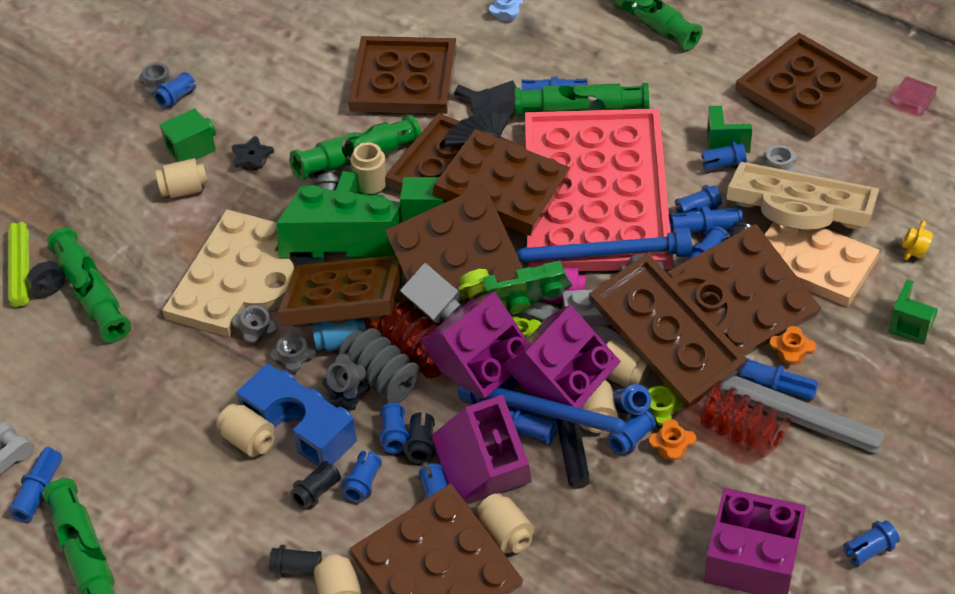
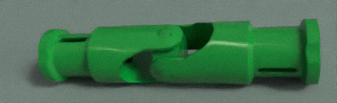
M612 0L615 5L636 16L640 21L664 37H671L678 41L680 47L684 50L693 49L703 34L701 25L688 22L683 18L682 13L661 0Z
M619 83L578 86L562 85L543 86L541 90H521L520 87L515 88V117H521L525 112L649 109L648 83H642L641 86L621 87ZM589 97L597 98L595 101L589 102Z
M407 115L402 118V121L389 124L384 122L371 126L362 134L357 132L348 133L319 142L315 145V148L306 151L293 150L290 152V167L297 179L302 181L307 179L309 174L321 170L323 172H330L351 165V160L347 159L342 152V142L345 139L347 140L343 150L350 158L354 149L362 143H374L380 147L384 154L395 151L398 146L408 143L412 145L421 134V128L418 121L412 115Z
M70 227L56 229L47 238L48 249L57 255L58 265L65 277L71 281L73 290L88 317L99 326L101 339L107 343L124 339L131 331V322L128 317L122 315L119 311L120 305L102 275L98 272L87 249L79 245L76 231Z
M60 478L50 482L44 487L42 495L45 503L51 507L53 513L52 524L67 559L78 593L115 594L113 589L114 577L99 544L88 511L78 500V489L75 481L70 478Z

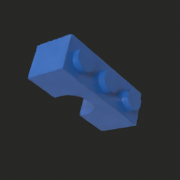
M267 363L236 391L239 405H245L272 423L274 429L280 423L288 420L301 421L293 429L297 453L318 467L323 461L334 464L357 442L352 415L343 407L336 408L327 402L317 390L313 388L307 389L298 383L286 370L280 371Z

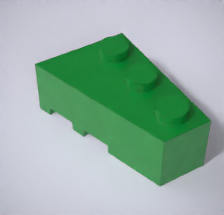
M301 185L276 223L279 258H290V252H312L313 258H324V252H346V257L393 255L394 249L385 230L402 223L400 202L391 201L384 197L374 198L357 195L349 191L340 192L323 189L315 185Z

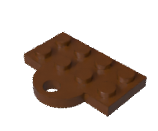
M646 253L589 293V302L687 409L691 408L747 365L748 359L725 335L731 327L735 314L734 297L727 285L713 275L704 272H686L671 278ZM705 292H713L720 297L721 301L718 304L709 305L702 301L700 295Z

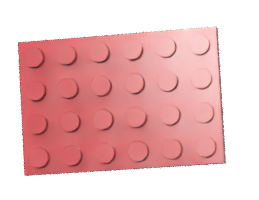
M659 109L525 112L526 149L570 167L565 183L531 236L527 235V248L667 237V233H671ZM668 251L648 252L656 262L662 261L664 269H672L673 254H669ZM646 253L528 262V267H538L542 264L560 261L563 267L579 268V271L621 270L620 266L627 265L628 260L632 256Z

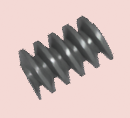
M370 328L364 332L362 330L352 332L343 340L339 349V355L348 354L353 363L364 366L366 376L363 380L372 389L376 390L382 398L387 399L388 403L402 402L410 394L420 374V367L415 362L410 363V358L406 354H401L400 349L395 345H391V341L386 337H381V333L376 328Z

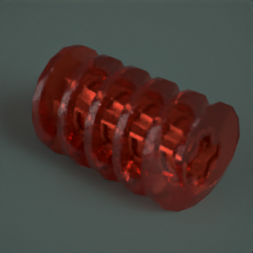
M409 300L398 302L394 305L392 315L381 318L378 323L377 330L381 333V337H386L391 341V345H395L400 349L401 354H406L410 358V363L415 362L420 367V372L426 378L432 379L442 374L420 342L439 325H433V321L429 317H423L422 311L414 308Z
M716 382L705 399L701 413V425L706 429L714 427L715 433L719 436L728 434L730 442L739 443L741 441L743 449L751 451L755 448L757 457L766 458L784 439L790 427V416L785 417L779 424L776 422L778 410L772 409L765 417L762 415L764 409L763 402H758L750 409V395H744L737 402L735 401L737 388L731 387L724 395L722 394L724 382Z

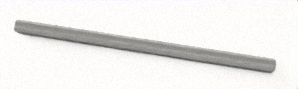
M537 301L530 304V307L524 312L513 315L529 321L536 319L542 323L548 316L561 309ZM590 326L605 344L612 339L630 347L616 330L606 326ZM735 375L713 390V392L872 453H877L883 441L884 433L880 430Z

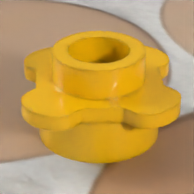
M922 220L917 229L910 227L906 232L901 247L906 248L903 256L904 260L908 261L911 255L921 259L926 253L933 237L932 232L924 229L926 221Z

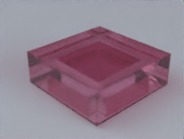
M906 76L893 94L891 104L923 115L936 96L937 87Z

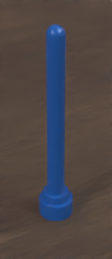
M688 227L675 228L674 232L667 233V237L520 248L516 254L520 262L661 251L676 254V257L692 256L690 228Z
M460 384L458 387L459 399L469 404H476L503 395L507 406L614 434H621L626 428L625 422L620 418L499 387L483 399Z

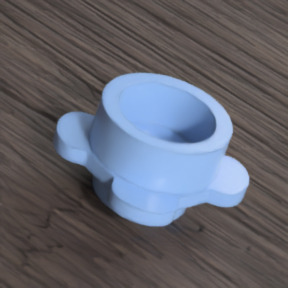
M493 0L494 3L489 7V12L500 21L508 22L515 20L520 13L519 6L523 4V0Z

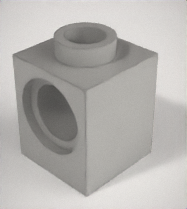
M426 263L419 268L400 290L411 303L437 325L461 308L459 302L462 297L459 291Z

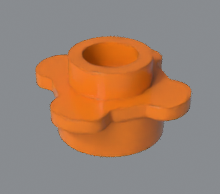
M790 326L782 335L773 336L770 339V347L776 350L777 357L782 362L790 365L803 362L806 355L812 354L816 348L815 342L808 340L802 334V330L796 326Z
M673 419L665 420L662 428L649 437L650 446L656 448L658 454L667 460L681 459L686 455L688 446H693L696 443L695 433L684 430Z

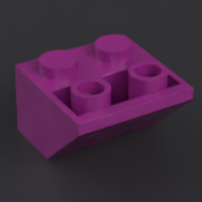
M494 291L471 299L420 342L441 373L483 399L512 375L503 364L525 342L526 338Z
M570 304L548 316L503 365L529 394L538 398L581 408L621 361Z
M503 395L465 407L432 434L448 485L450 483L453 485L466 504L532 482L530 466Z
M724 488L707 553L704 582L752 594H788L806 505Z

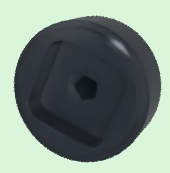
M45 261L35 265L29 271L26 282L34 295L47 297L55 294L62 288L65 282V275L57 263Z

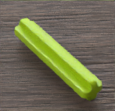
M22 221L18 223L12 222L8 226V300L12 307L17 308L19 306L25 307L29 303V286L26 282L29 273V230L27 229V224Z

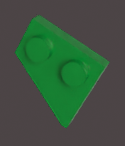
M560 261L542 264L538 267L515 270L516 279L497 283L494 275L482 278L487 292L495 291L507 311L511 314L524 312L530 307V304L539 300L556 298L562 295L565 289L572 287L568 273Z

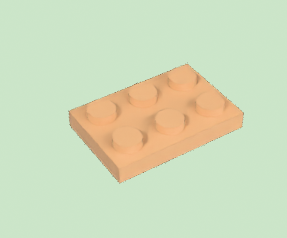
M773 222L764 234L808 291L846 307L850 305L876 264L880 252L876 248L826 228L797 229Z

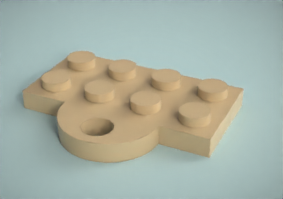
M740 162L728 186L726 200L735 201L737 205L742 207L761 206V212L769 220L791 228L819 229L830 225L832 221L841 222L847 228L858 229L861 227L869 228L879 188Z
M226 210L163 308L165 320L230 338L235 330V327L232 325V318L235 314H241L245 307L259 305L267 311L280 307L293 274L294 266L289 258H279L277 222ZM277 281L285 283L279 288L268 287L271 283Z

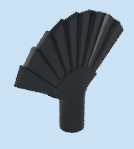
M513 80L481 91H474L458 85L454 96L470 103L472 116L479 115L480 113L490 114V112L501 114L502 112L512 117L515 113V88L517 87Z
M490 112V114L480 113L479 115L469 116V118L453 125L448 131L445 146L464 145L475 129L491 133L495 137L500 138L511 115L502 112L501 114Z

